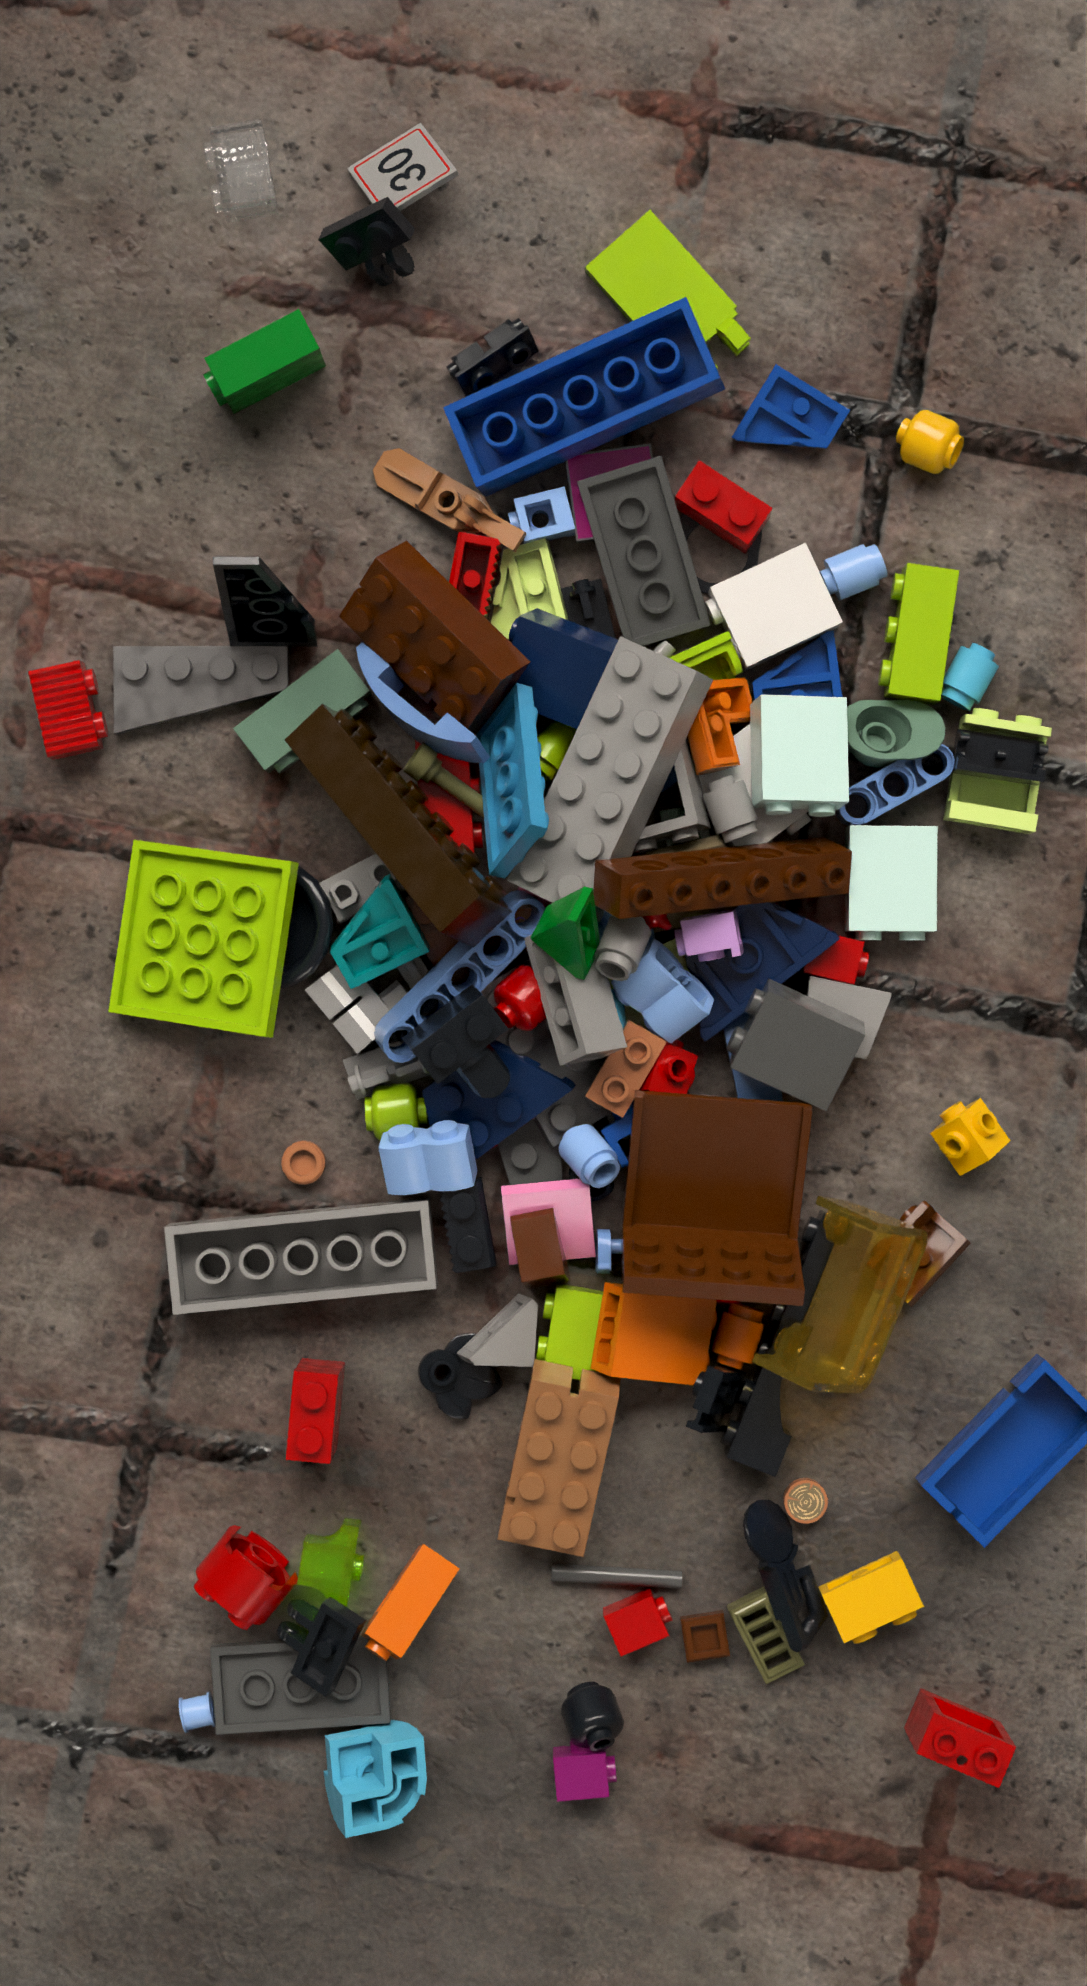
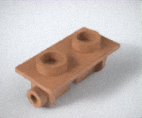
M630 1020L627 1021L623 1028L627 1047L607 1056L585 1094L586 1098L622 1118L634 1100L635 1090L640 1089L667 1042L651 1033L647 1028Z

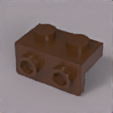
M925 1200L918 1206L914 1205L905 1211L899 1220L900 1226L889 1238L884 1237L873 1246L869 1253L870 1258L865 1264L911 1307L971 1244Z

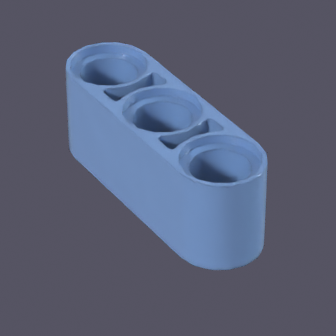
M943 744L934 752L939 755L943 762V769L936 776L930 775L923 770L922 758L897 760L849 787V796L859 795L863 797L867 804V812L862 818H853L846 812L844 805L840 809L835 810L837 818L847 826L864 825L945 780L954 769L955 759L953 753ZM887 774H897L904 780L905 790L901 796L892 797L884 790L883 780Z

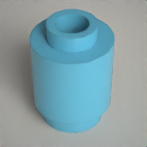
M972 643L970 648L960 646L944 676V687L942 688L941 697L966 711H970L974 703L979 704L999 668L993 662L995 654L976 643Z

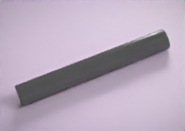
M552 1563L551 1581L681 1589L682 1571Z

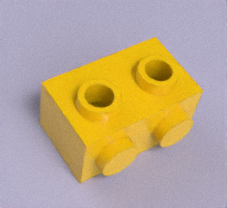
M898 1551L818 1587L844 1643L852 1640L854 1644L869 1640L877 1634V1628L890 1622L893 1625L906 1623L917 1616L916 1610L924 1607Z

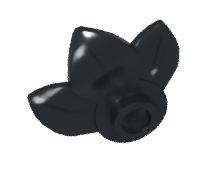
M463 1333L454 1336L444 1350L430 1351L419 1363L418 1377L421 1384L427 1390L435 1393L438 1408L453 1418L468 1419L472 1407L471 1399L491 1397L503 1385L499 1374L492 1366H475L462 1360L456 1354L477 1333ZM445 1364L447 1375L443 1379L437 1380L434 1375L437 1366Z

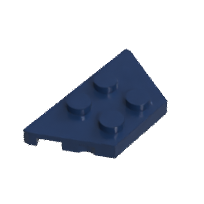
M773 902L735 907L744 949L741 956L732 957L731 948L724 949V958L699 962L698 954L685 955L687 969L706 987L714 999L710 1014L699 1022L702 1039L706 1042L743 1014L755 988L763 990L768 978L782 984L840 939L838 934Z
M494 1040L490 1044L506 1064L510 1074L508 1086L500 1095L494 1098H482L476 1095L457 1071H454L439 1084L433 1081L422 1090L430 1127L443 1120H452L456 1123L469 1125L476 1160L572 1091L576 1086L573 1080L567 1077L561 1079L540 1068L541 1063L528 1056L517 1055L509 1046Z

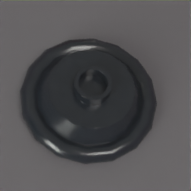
M299 865L280 989L294 987L315 973L329 951L334 929L330 900L319 881Z

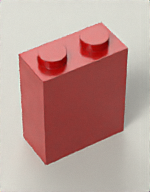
M302 1358L293 1373L286 1460L331 1463L338 1447L345 1362Z

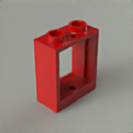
M922 1688L919 1690L904 1726L916 1754L997 1788L1002 1783L1016 1749L1014 1742L1000 1721ZM960 1755L967 1758L966 1762L962 1765L957 1763V1758Z

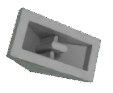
M517 1294L456 1354L462 1360L475 1366L533 1367L538 1304L530 1297Z

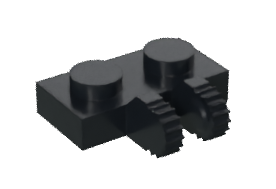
M388 197L323 228L318 239L346 271L364 262L367 274L372 280H375V283L382 287L392 284V281H394L393 270L402 278L413 274L412 272L415 271L413 257L410 256V253L402 245L411 240L415 228Z
M332 1597L323 1601L320 1609L304 1600L291 1599L286 1613L299 1624L290 1621L281 1622L276 1631L279 1636L278 1638H281L282 1641H285L286 1644L299 1652L291 1674L326 1697L335 1690L366 1620Z

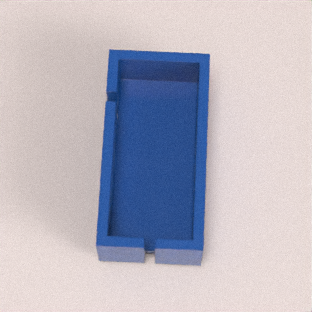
M1038 1354L1010 1380L1015 1386L1013 1391L1009 1393L1006 1389L1002 1388L915 1477L920 1485L946 1511L951 1513L984 1548L1087 1444V1400Z

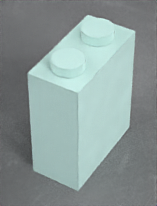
M761 694L750 704L753 807L765 808L766 814L773 816L792 814V809L809 810V815L814 817L835 815V810L840 809L849 802L847 697Z
M849 825L845 828V848L852 851L849 893L845 894V932H855V940H882V932H899V940L925 941V932L937 931L938 826Z

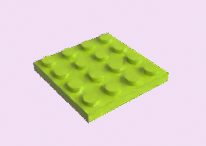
M133 840L108 1012L273 1038L299 863Z

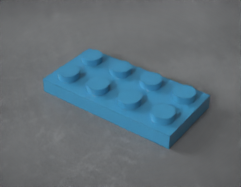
M519 683L514 685L476 734L478 740L490 756L485 763H479L489 875L504 879L518 863L524 860L526 853L534 843L545 835L549 824V815L545 812L543 795L545 779L541 776L540 766L541 743L538 741L536 729L538 711L534 707L532 687Z

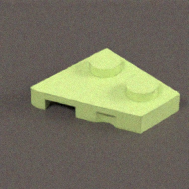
M544 538L522 544L516 552L505 549L499 570L501 573L499 585L495 589L492 603L494 609L491 624L509 640V632L516 618L536 608L568 620L548 539Z

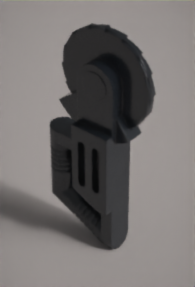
M769 1499L757 1500L749 1505L744 1514V1536L750 1550L759 1559L758 1569L776 1621H781L790 1648L794 1652H799L808 1647L827 1619L828 1614L811 1566L807 1565L795 1569L792 1562L797 1554L798 1545L793 1544L792 1526L786 1513L778 1504ZM806 1604L809 1614L801 1624L798 1612Z

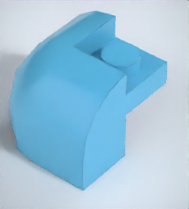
M391 1720L390 1723L362 1725L360 1729L325 1735L327 1770L324 1771L325 1787L333 1818L345 1838L390 1829L404 1823L402 1818L415 1807L420 1796L425 1795L427 1773L424 1736L417 1728L407 1722Z

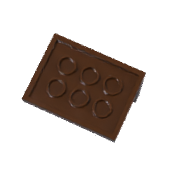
M635 1090L621 1231L622 1292L803 1306L805 1287L798 1246V1231L812 1120V1105L798 1102Z

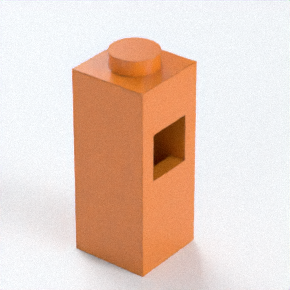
M425 1544L418 1546L360 1634L368 1640L365 1648L384 1661H387L390 1656L395 1659L402 1658L460 1568Z

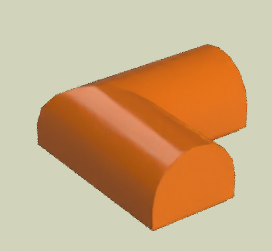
M746 677L713 680L687 735L696 775L715 773L740 765L730 724L750 722L752 698Z

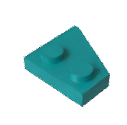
M391 874L381 880L333 943L330 953L350 989H353L428 953L430 945Z

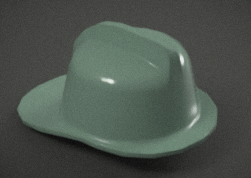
M859 700L847 708L848 752L852 753L858 761L866 766L885 768L897 760L924 758L937 751L944 741L946 728L942 717L934 708L922 702L912 700Z

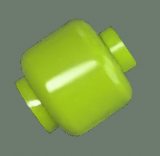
M409 1083L376 1086L372 1091V1095L365 1097L366 1130L373 1131L376 1139L381 1141L382 1134L396 1125L409 1124L419 1128V1124H428L424 1098H418L416 1088Z

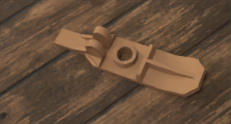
M400 448L384 451L373 469L375 481L379 488L456 532L497 538L501 545L514 552L517 551L527 534L525 531L495 515L486 497L425 464ZM453 495L455 497L454 503L450 507L444 508L443 502L445 498Z

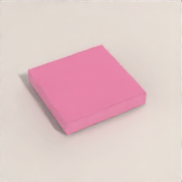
M580 1179L501 1186L509 1265L518 1264L510 1216L549 1208L554 1209L566 1260L596 1257L590 1186L583 1183Z

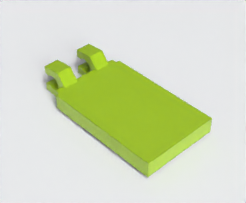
M651 210L646 212L585 267V272L630 322L686 297L706 343L717 334L736 357L750 345V336L734 320L738 315L736 304Z

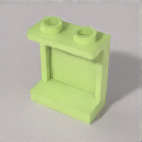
M973 708L972 714H965L960 717L958 728L1042 741L1044 744L1051 737L1052 728L1041 726L1042 719L1016 715L1015 722L998 719V711L982 708ZM951 773L943 820L1024 834L1036 832L1038 820L1035 808L1039 785Z

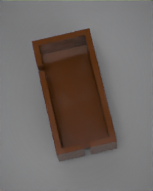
M408 541L399 544L374 559L359 583L361 587L354 591L339 615L427 704L433 700L437 703L434 711L441 718L448 712L469 731L479 727L490 718L530 664V661Z

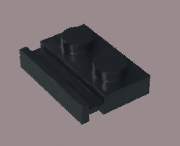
M708 1366L706 1372L702 1371L698 1375L692 1391V1395L696 1397L693 1408L697 1409L698 1413L695 1420L687 1421L686 1427L700 1433L724 1432L726 1425L721 1423L724 1414L732 1413L746 1372L730 1366Z

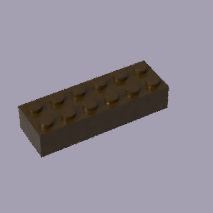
M322 703L285 739L286 743L439 932L475 947L512 912L503 901L507 893L494 878L489 875L485 878L476 868L481 863L480 860L465 844L462 843L458 846L450 835L454 832V829L450 823L438 812L432 814L424 805L428 801L426 794L413 781L410 780L406 783L399 772L403 767L398 760L386 749L381 752L373 743L377 738L374 731L360 718L355 721L344 709L341 708L337 712Z

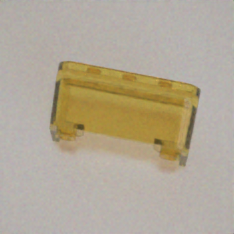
M818 1196L815 1204L828 1210L824 1218L823 1227L826 1229L827 1240L835 1243L804 1322L794 1323L789 1328L785 1327L780 1331L774 1344L775 1355L755 1354L752 1362L812 1392L861 1393L869 1386L875 1376L925 1252L928 1235L925 1230L853 1202Z

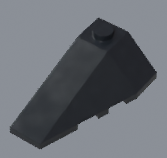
M213 556V568L230 646L317 647L318 638L315 619L260 557Z

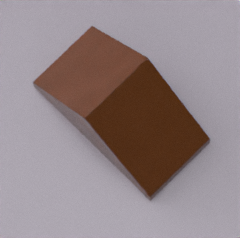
M549 1208L510 1216L521 1283L527 1289H533L571 1281L554 1209Z

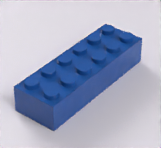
M684 297L443 407L474 484L487 497L721 392L726 388L687 298Z

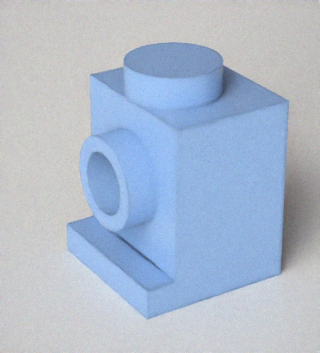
M565 486L514 499L515 511L507 513L509 523L527 533L523 539L524 544L544 538L549 541L575 535V525ZM543 513L548 517L549 522L545 527L538 528L532 523L533 516Z

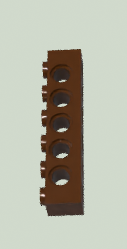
M819 837L595 860L594 901L597 907L618 919L846 894L849 893L852 851L829 839Z

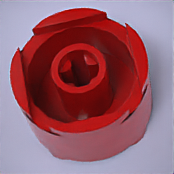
M233 1525L226 1530L196 1568L198 1580L193 1587L203 1599L209 1602L216 1601L228 1611L229 1619L237 1627L248 1630L252 1624L262 1625L268 1620L297 1584L298 1576L296 1571L291 1577L285 1570L289 1563L288 1559L268 1540L253 1531L245 1537L237 1533L241 1527Z

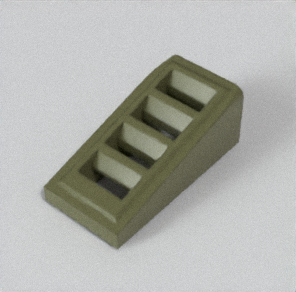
M765 1586L727 1605L728 1611L766 1684L805 1665L799 1652H794L790 1648L781 1621H776ZM766 1607L767 1614L747 1624L745 1623L743 1617ZM773 1621L776 1628L753 1639L750 1632ZM781 1636L783 1643L760 1653L759 1646ZM788 1650L791 1656L790 1659L768 1669L765 1661Z

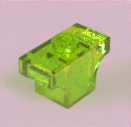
M345 1517L342 1526L333 1534L326 1536L307 1534L303 1543L297 1585L314 1587L321 1591L326 1599L332 1597L348 1608L352 1580L361 1581L365 1555L357 1554L362 1520Z

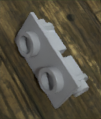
M400 1041L389 1043V1046L392 1047L401 1045ZM380 1047L343 1059L352 1093H355L357 1100L372 1095L373 1089L378 1085L405 1084L429 1075L416 1057L404 1063L394 1062L386 1056Z

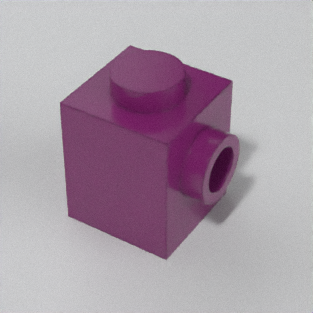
M570 1741V1746L553 1747L557 1802L609 1797L608 1783L617 1782L615 1755L606 1756L605 1750L591 1751L590 1748L578 1747L572 1741Z

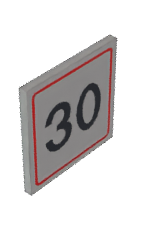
M421 123L347 168L350 175L372 204L388 197L400 211L459 175L457 169Z

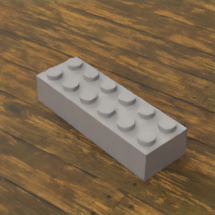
M620 636L545 797V812L549 815L547 831L529 849L524 860L514 867L507 881L554 903L584 886L594 890L595 860L631 857L713 679ZM595 905L597 922H600L605 911Z
M430 1197L176 1222L164 1227L173 1315L437 1289L438 1286Z

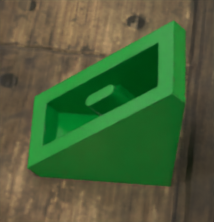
M585 886L548 905L530 938L574 977L585 980L595 960V952L600 942L593 888Z

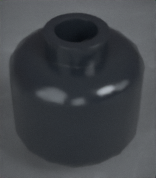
M585 1682L573 1687L567 1693V1698L561 1707V1714L568 1735L574 1745L590 1748L591 1751H602L612 1746L615 1738L621 1733L624 1726V1719L612 1690L596 1682Z

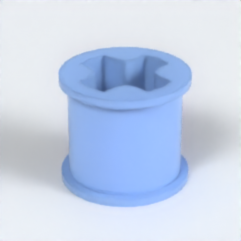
M207 1692L206 1695L188 1699L179 1698V1714L185 1733H188L191 1729L212 1725L215 1727L214 1701L210 1692Z

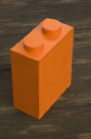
M605 1282L590 1369L610 1377L694 1385L698 1375L702 1371L706 1372L710 1363L708 1350L711 1332L717 1321L715 1309L717 1300L623 1293L622 1284Z

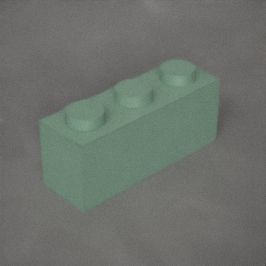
M337 649L233 729L267 773L276 769L280 774L299 760V757L286 743L285 739L322 703L337 712L342 708L355 718L369 706L366 699L372 694Z

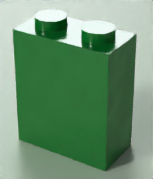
M297 309L205 357L204 359L210 371L204 373L203 376L219 406L221 407L228 403L233 414L326 367L314 336L301 311Z

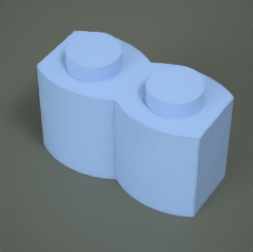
M656 939L647 944L636 972L630 974L629 978L624 981L611 980L613 991L622 1004L631 1006L643 1015L647 1029L658 1037L661 1036L669 1043H673L707 1017L714 1002L712 995L694 975L685 970L674 954Z
M452 1120L439 1121L427 1129L413 1127L409 1124H400L382 1134L378 1149L388 1194L413 1195L429 1190L457 1191L474 1186L478 1170L469 1125L456 1123Z

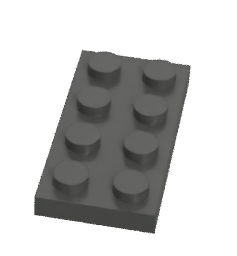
M662 456L577 481L622 637L645 646L710 626L711 624Z
M359 1635L335 1690L325 1697L291 1674L299 1652L286 1644L285 1641H282V1639L212 1644L210 1654L216 1735L390 1723L391 1710L387 1661L382 1660L366 1649L365 1645L368 1640Z

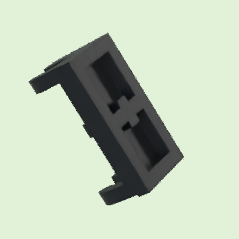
M957 729L953 752L955 762L952 773L1037 786L1045 781L1046 769L1043 768V761L1049 747L1048 744H1044L1042 741Z

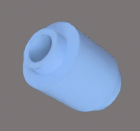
M861 544L824 560L825 569L819 571L829 594L835 593L839 600L877 586L880 579L888 576L882 555L875 544L868 547Z
M583 1124L572 1127L563 1135L559 1144V1154L583 1183L595 1188H601L610 1184L617 1177L620 1170L618 1156L592 1125Z

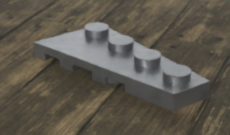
M113 646L114 734L118 735L130 732L133 729L169 722V720L212 711V709L227 705L239 704L279 694L289 686V647Z

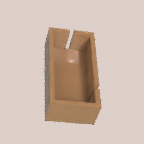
M535 1359L501 1514L498 1540L584 1557L618 1405L621 1378L582 1369L579 1392L575 1394L570 1392L573 1367Z

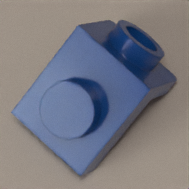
M634 1100L623 1118L612 1112L615 1120L600 1128L604 1135V1140L616 1152L622 1168L628 1166V1158L618 1141L631 1134Z

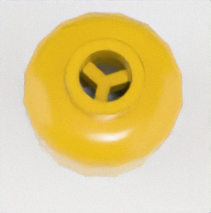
M921 410L912 420L908 418L903 420L896 435V443L901 444L900 455L905 463L932 474H939L945 468L951 469L956 464L964 445V437L960 435L959 425L955 421L929 410Z

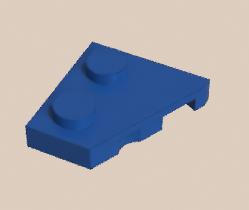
M776 364L732 435V438L741 442L827 449L850 410Z
M827 631L818 639L784 660L781 664L751 683L753 701L761 694L842 697L834 631Z

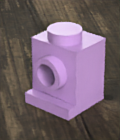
M736 909L683 918L680 921L682 929L675 930L679 956L698 954L699 962L724 958V949L731 948L732 957L741 956L744 952Z

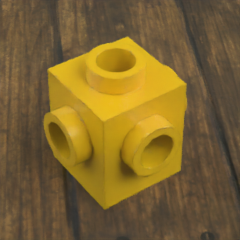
M981 1098L967 1106H964L962 1101H959L939 1115L943 1122L930 1133L942 1153L946 1155L960 1176L991 1160L1011 1141L999 1125L994 1114L990 1112Z

